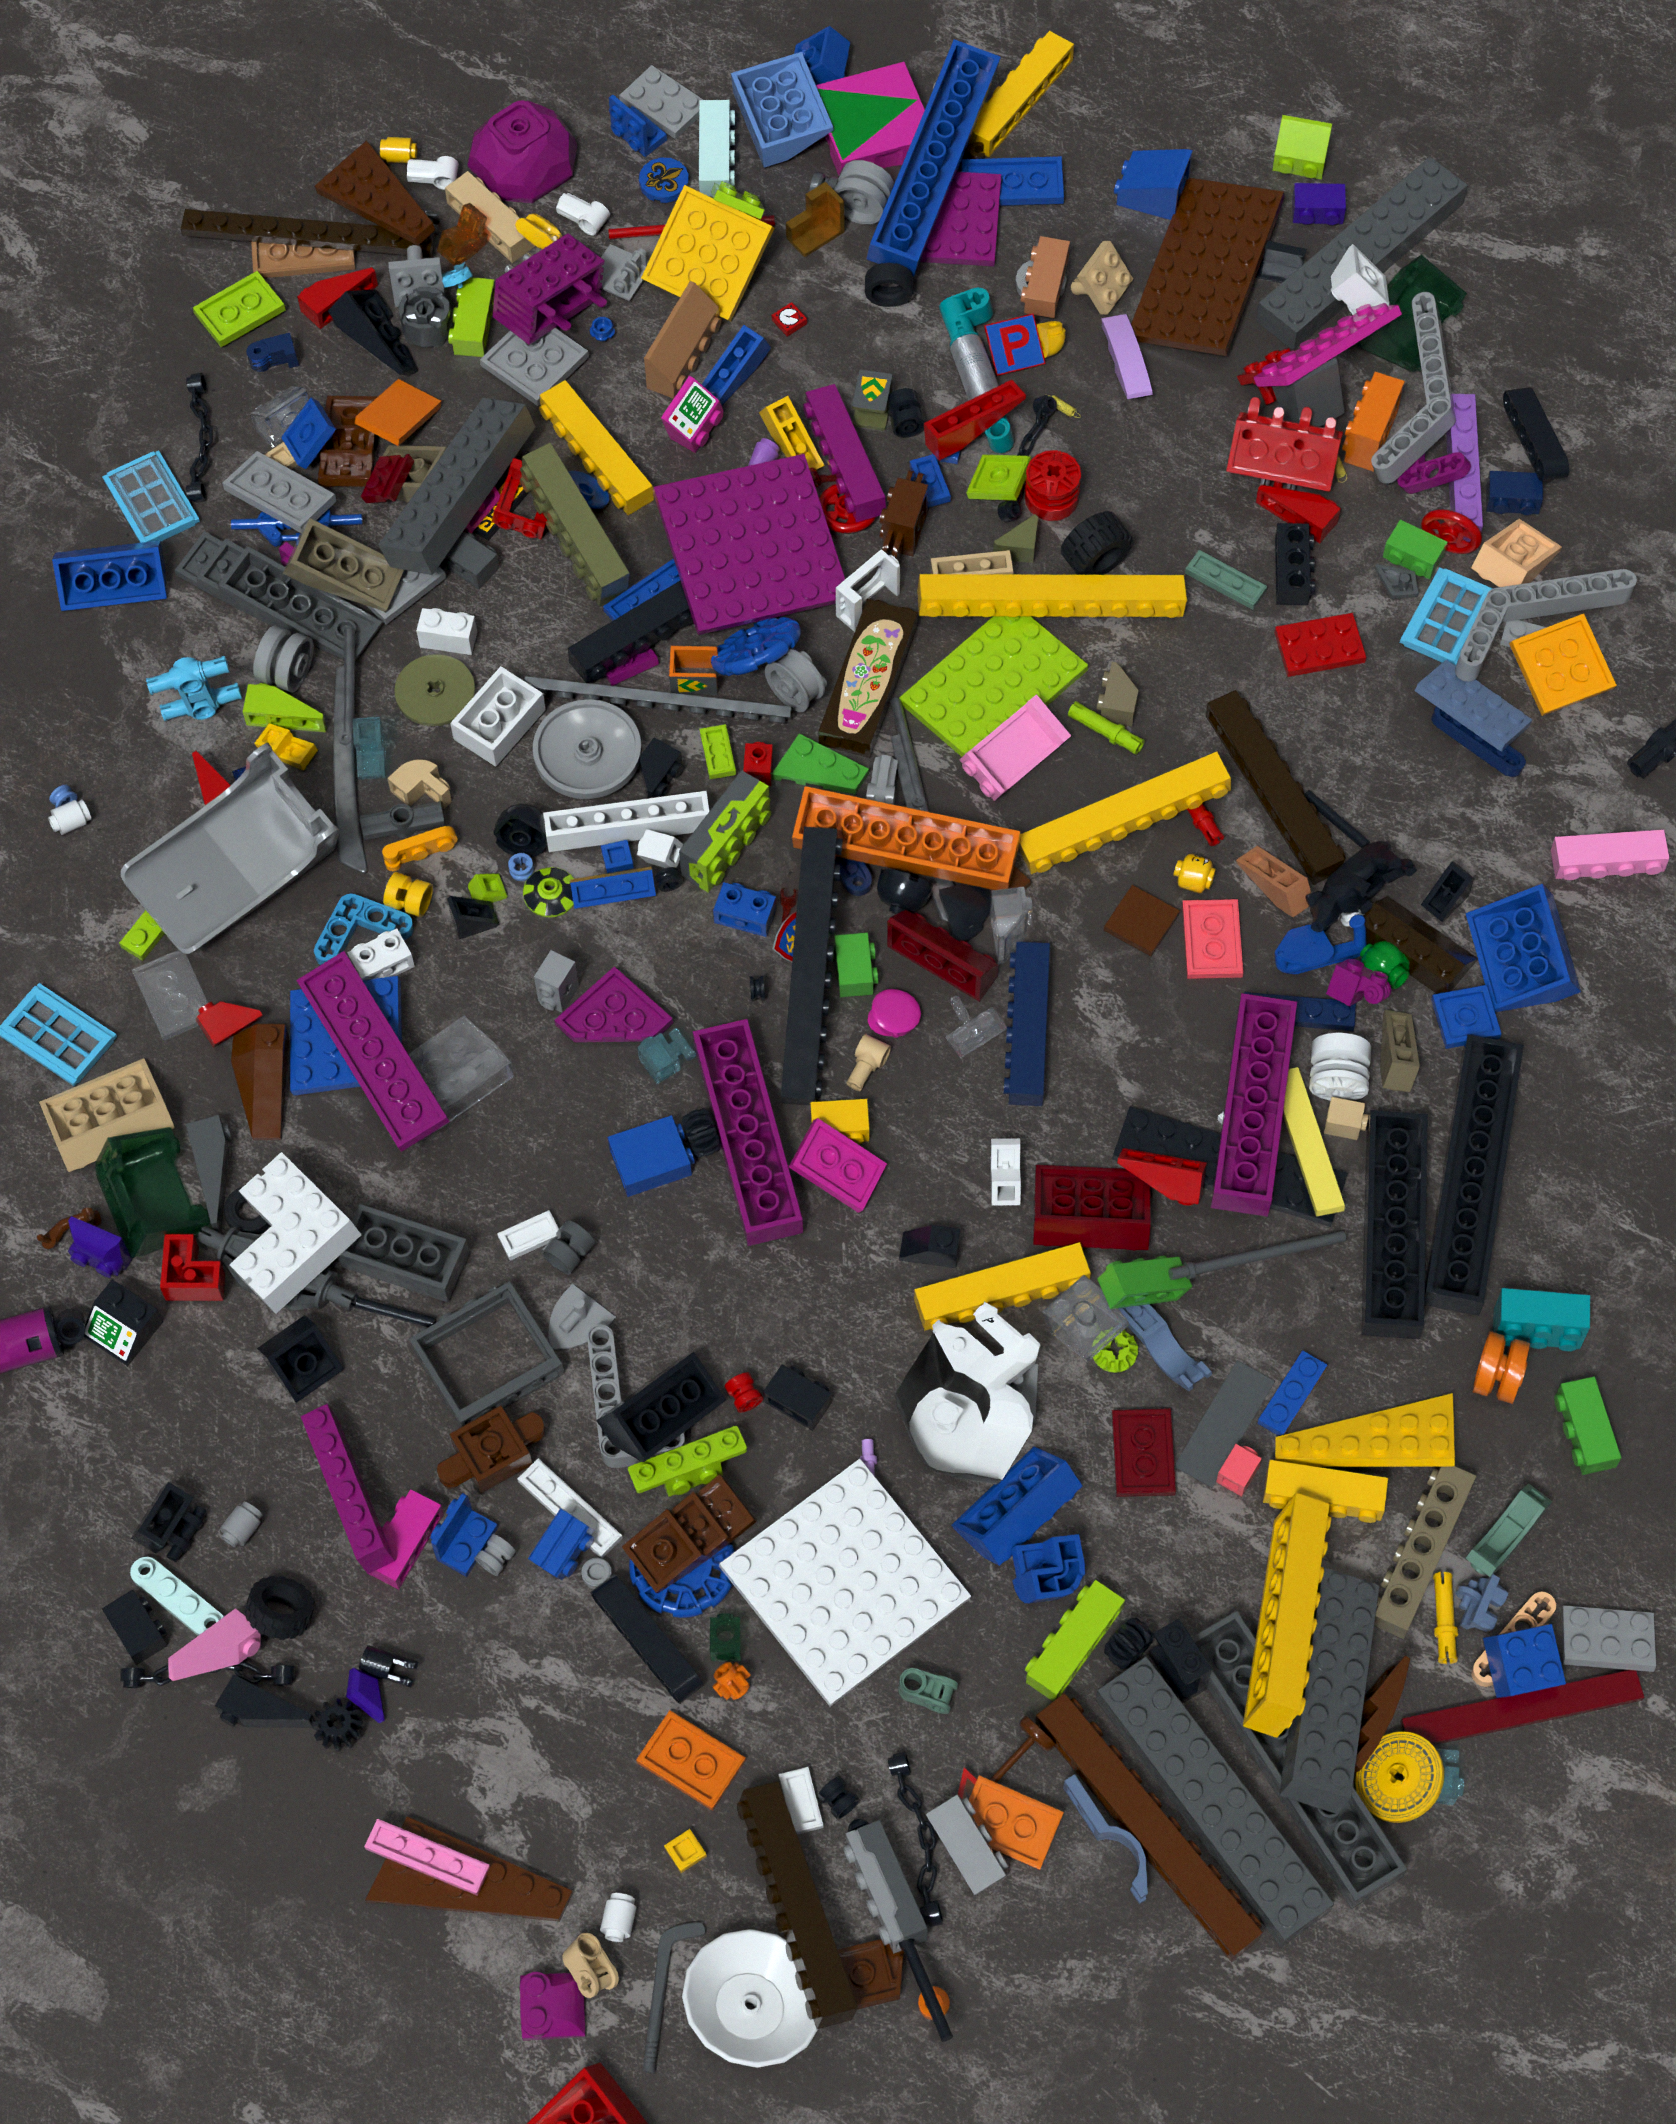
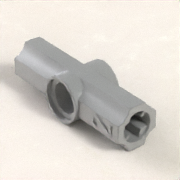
M888 755L875 757L871 783H868L866 799L894 805L898 760Z

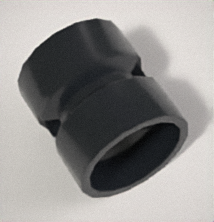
M910 388L898 389L890 393L887 411L890 416L893 433L901 438L913 437L924 430L925 419L921 410L918 393Z

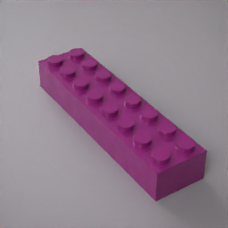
M1241 993L1211 1208L1268 1217L1274 1186L1297 1008L1296 1001Z
M748 1019L693 1031L695 1052L721 1143L747 1246L803 1233V1219Z

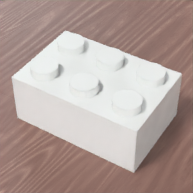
M500 666L450 723L453 739L496 767L546 710L543 693Z

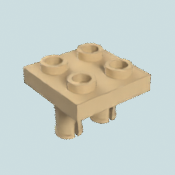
M1102 241L1078 274V278L1074 280L1075 282H1072L1071 290L1075 295H1089L1100 314H1109L1132 282L1133 277L1111 241Z

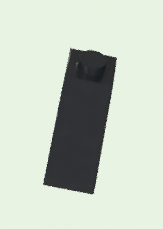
M234 1674L215 1704L220 1714L219 1719L233 1727L238 1723L243 1727L312 1728L311 1723L315 1721L312 1714Z

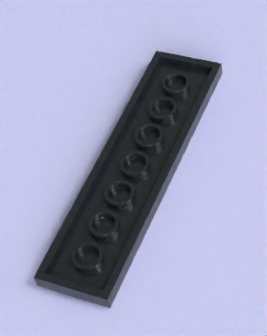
M1130 1106L1112 1160L1118 1161L1122 1149L1126 1148L1206 1162L1204 1188L1213 1191L1221 1134ZM1278 1152L1270 1209L1331 1227L1335 1213L1316 1217L1297 1157ZM1333 1169L1340 1193L1342 1194L1348 1173Z

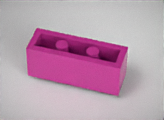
M411 1489L406 1497L402 1496L395 1507L396 1514L392 1521H387L382 1527L395 1561L369 1573V1575L398 1590L429 1541L432 1531L444 1515L440 1504Z

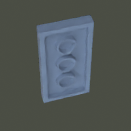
M1448 660L1441 663L1417 684L1415 692L1501 752L1528 729L1532 722L1530 717L1489 690L1476 679L1469 682L1459 679L1455 674L1456 665Z

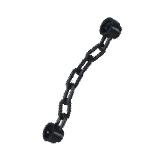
M203 373L191 374L190 377L186 378L187 389L189 393H192L190 408L195 416L200 418L202 425L199 430V443L201 445L199 456L194 460L189 473L192 476L190 485L186 486L187 498L194 503L206 501L207 498L204 482L202 480L199 481V476H201L208 464V448L213 443V428L207 425L205 417L208 414V408L199 398V394L207 392L206 379ZM200 403V405L204 409V412L200 410L198 414L194 406L197 407ZM203 431L205 433L209 431V442L203 439ZM200 460L203 465L199 472H197L195 467Z
M1044 395L1033 401L1036 422L1028 434L1024 436L1017 456L1030 455L1035 444V438L1042 428L1046 426L1049 416L1056 410L1057 404L1053 397ZM1037 426H1039L1034 435H1032ZM1026 441H1031L1028 450L1023 449ZM1023 486L1017 501L1007 500L998 505V516L1003 522L1007 523L1017 520L1021 515L1020 501Z
M247 1662L222 1668L234 1671L236 1676L251 1684H257L261 1680H274V1685L290 1686L292 1685V1680L295 1679V1666L291 1665L271 1666V1674H262L259 1668ZM168 1665L158 1669L153 1676H145V1669L122 1668L120 1670V1682H123V1688H141V1682H155V1684L162 1686L172 1680L167 1678L162 1681L163 1678L158 1676L160 1673L168 1670ZM241 1666H244L256 1672L257 1674L253 1675V1679H251L240 1673L243 1671V1667ZM221 1669L214 1670V1671H210V1672H206V1673H216V1672H219Z
M906 1752L894 1753L893 1757L888 1758L891 1775L898 1776L900 1787L897 1791V1796L909 1811L916 1813L920 1823L917 1828L921 1848L925 1850L926 1864L922 1866L917 1882V1888L920 1893H923L925 1906L920 1907V1913L926 1925H930V1927L943 1925L938 1900L930 1901L929 1897L937 1875V1869L932 1864L931 1851L937 1845L934 1827L930 1822L923 1819L920 1811L922 1806L921 1798L911 1786L905 1785L904 1777L911 1775ZM906 1789L918 1802V1804L914 1802L912 1804L913 1807L903 1797L907 1793ZM927 1826L930 1830L932 1845L930 1842L924 1843L922 1829L926 1831ZM925 1870L928 1873L932 1871L928 1888L925 1884L922 1885Z

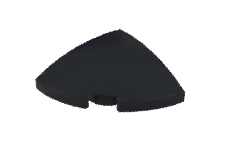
M968 884L939 889V896L948 919L947 924L952 937L958 941H970L983 930V922L987 915L991 916L994 904L993 890Z

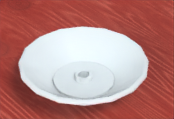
M753 1929L722 1934L702 1947L686 1970L682 1999L688 2023L706 2048L728 2062L756 2068L785 2063L807 2048L818 2031L814 2020L808 2018L805 2008L807 2000L804 1991H800L795 1979L797 1971L794 1962H790L786 1954L785 1944L787 1942L777 1934ZM745 2003H752L755 2009L750 2010L746 2008Z

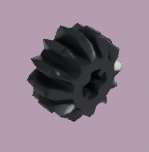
M705 1108L696 1109L683 1116L682 1123L695 1156L698 1158L707 1157L721 1149V1143L708 1110Z
M1137 1617L1128 1619L1109 1638V1641L1105 1644L1104 1653L1120 1669L1128 1668L1133 1663H1136L1152 1644L1154 1633L1145 1622H1141Z
M339 1698L335 1700L333 1707L328 1702H324L323 1705L326 1711L316 1710L315 1716L319 1720L311 1723L312 1728L317 1730L314 1734L316 1741L323 1740L322 1745L325 1749H328L333 1744L335 1751L338 1752L341 1750L342 1743H345L346 1747L351 1748L352 1743L350 1739L359 1740L361 1735L357 1730L364 1728V1722L359 1720L362 1715L359 1709L353 1710V1703L351 1701L346 1702L342 1706L341 1699ZM335 1721H339L342 1724L340 1729L333 1725Z

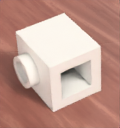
M646 829L644 837L639 841L637 855L649 864L664 868H677L680 860L679 850L684 844L673 836Z

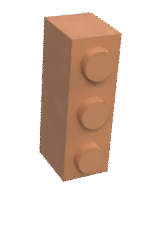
M1040 236L1038 246H1033L1031 261H1034L1033 267L1028 266L1026 282L1029 283L1028 287H1023L1021 302L1025 303L1024 313H1034V315L1055 318L1069 259L1070 241Z

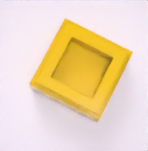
M690 1829L664 1845L665 1850L680 1873L707 1857L704 1849Z

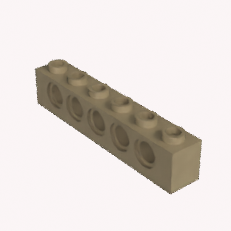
M1444 1466L1440 1470L1433 1469L1427 1482L1432 1488L1428 1495L1422 1493L1415 1509L1420 1511L1417 1521L1410 1520L1404 1533L1409 1539L1405 1547L1399 1544L1392 1560L1397 1563L1394 1572L1387 1571L1381 1587L1386 1590L1382 1598L1378 1597L1374 1626L1402 1639L1405 1638L1472 1488L1476 1475L1456 1466ZM1445 1493L1449 1495L1451 1501L1443 1502L1437 1497V1494ZM1433 1518L1438 1521L1440 1526L1436 1528L1430 1527L1425 1520ZM1423 1544L1427 1547L1428 1552L1419 1553L1415 1550L1414 1545ZM1410 1569L1415 1572L1417 1578L1408 1579L1403 1575L1402 1571ZM1399 1595L1405 1600V1604L1396 1605L1390 1597Z

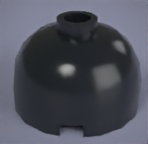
M515 804L500 814L493 831L499 848L510 855L525 853L531 854V857L537 856L544 851L547 846L545 819L539 809L528 804Z
M884 868V870L881 869L878 878L877 892L880 900L890 906L889 912L894 914L904 910L915 912L927 903L934 884L920 877L919 879L911 877V874Z

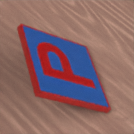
M1034 313L984 325L996 376L1046 364Z

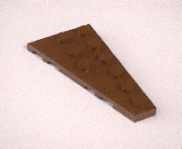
M407 1816L401 1829L490 1865L478 1896L386 1858L365 1901L366 1903L374 1904L387 1903L404 1907L408 1905L425 1907L426 1909L466 1913L479 1912L496 1916L510 1915L527 1919L560 1922L573 1895V1891Z

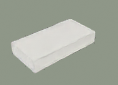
M550 1210L501 1231L497 1235L509 1261L546 1245L552 1238L557 1239L556 1232L559 1228Z
M805 1767L779 1774L784 1799L796 1833L801 1834L823 1828L809 1768Z

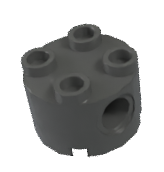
M418 287L413 289V293L410 295L406 294L402 297L399 303V317L405 340L409 344L421 347L443 346L446 341L445 339L449 337V330L452 328L449 301L443 296V293L431 287Z

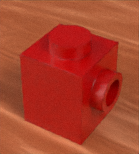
M763 742L745 743L743 771L764 784L771 786L773 744Z

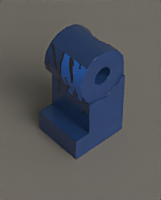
M290 332L251 343L246 350L250 366L257 372H264L272 366L288 363L289 368L299 366Z

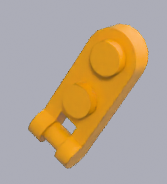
M443 826L386 845L382 850L386 868L389 871H397L403 863L412 860L419 861L428 855L451 850L458 840L454 828Z

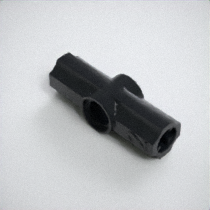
M1676 719L1665 729L1663 727L1657 729L1647 740L1646 745L1628 759L1627 765L1637 778L1642 777L1644 779L1663 762L1668 763L1676 756Z

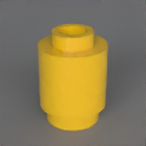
M387 137V139H381L380 158L387 160L388 163H408V160L417 158V143H413L412 138Z

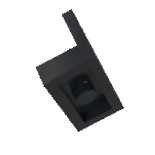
M1267 241L1265 253L1255 278L1281 284L1305 264L1307 249Z

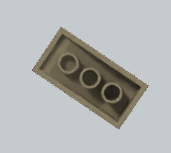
M309 518L300 532L283 574L307 586L386 612L404 570L390 567L383 554Z

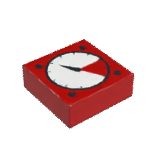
M792 302L771 315L772 321L787 337L807 324V318Z

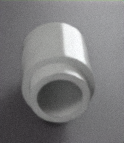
M245 1501L241 1506L237 1505L220 1527L223 1533L221 1538L233 1547H236L237 1544L244 1546L261 1522L259 1520L263 1516L262 1513Z

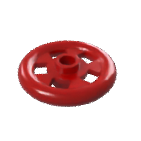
M836 484L823 491L819 497L828 528L832 531L839 533L859 532L870 526L876 519V517L856 522L853 513H848L844 503L846 496L842 495L838 498L837 494L840 493ZM827 504H835V511H827ZM838 517L848 519L846 523L836 521Z
M1446 509L1433 510L1428 512L1421 521L1422 530L1447 541L1446 551L1468 554L1477 550L1481 545L1482 535L1478 526L1471 519L1458 512ZM1437 520H1444V523L1440 524ZM1463 537L1469 538L1471 541L1467 542L1463 540Z

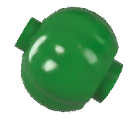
M1379 941L1374 945L1368 944L1362 949L1360 957H1362L1361 962L1364 964V967L1372 970V972L1380 971L1388 976L1387 981L1391 989H1397L1406 982L1409 977V961L1394 944L1387 941Z

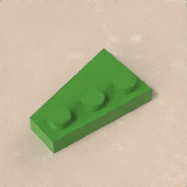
M798 734L773 771L772 780L781 781L782 779L796 781V784L806 786V783L820 785L823 789L856 795L868 777L869 769Z

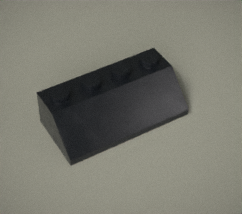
M692 1352L677 1360L596 1421L612 1445L639 1461L645 1462L725 1402L726 1399L696 1354Z

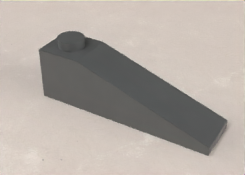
M219 1115L187 1123L186 1127L213 1230L221 1233L229 1161L227 1141L232 1140L228 1123L222 1125Z

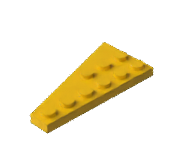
M1453 1393L1277 1436L1275 1441V1461L1314 1467L1455 1466Z

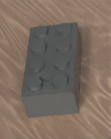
M359 1204L352 1223L361 1233V1236L338 1256L341 1266L449 1302L470 1253L467 1239Z

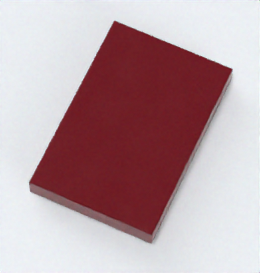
M1171 1408L1112 1410L1116 1497L1175 1496Z

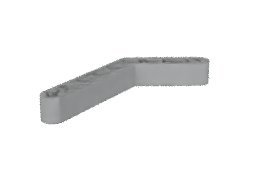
M1421 292L1412 300L1427 404L1372 456V466L1377 479L1382 483L1388 484L1398 479L1456 422L1440 313L1434 296L1429 292Z
M1619 569L1491 589L1460 652L1455 667L1456 676L1462 681L1467 682L1473 681L1478 677L1503 622L1627 603L1637 582L1635 574L1627 569Z

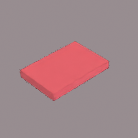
M1238 899L1183 900L1182 911L1187 979L1242 978L1243 962Z

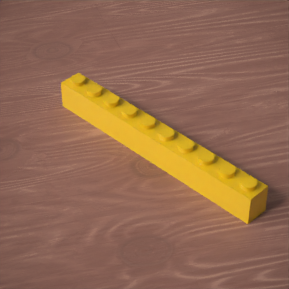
M919 574L917 589L919 616L930 617L1055 616L1173 618L1183 617L1187 602L1184 575Z

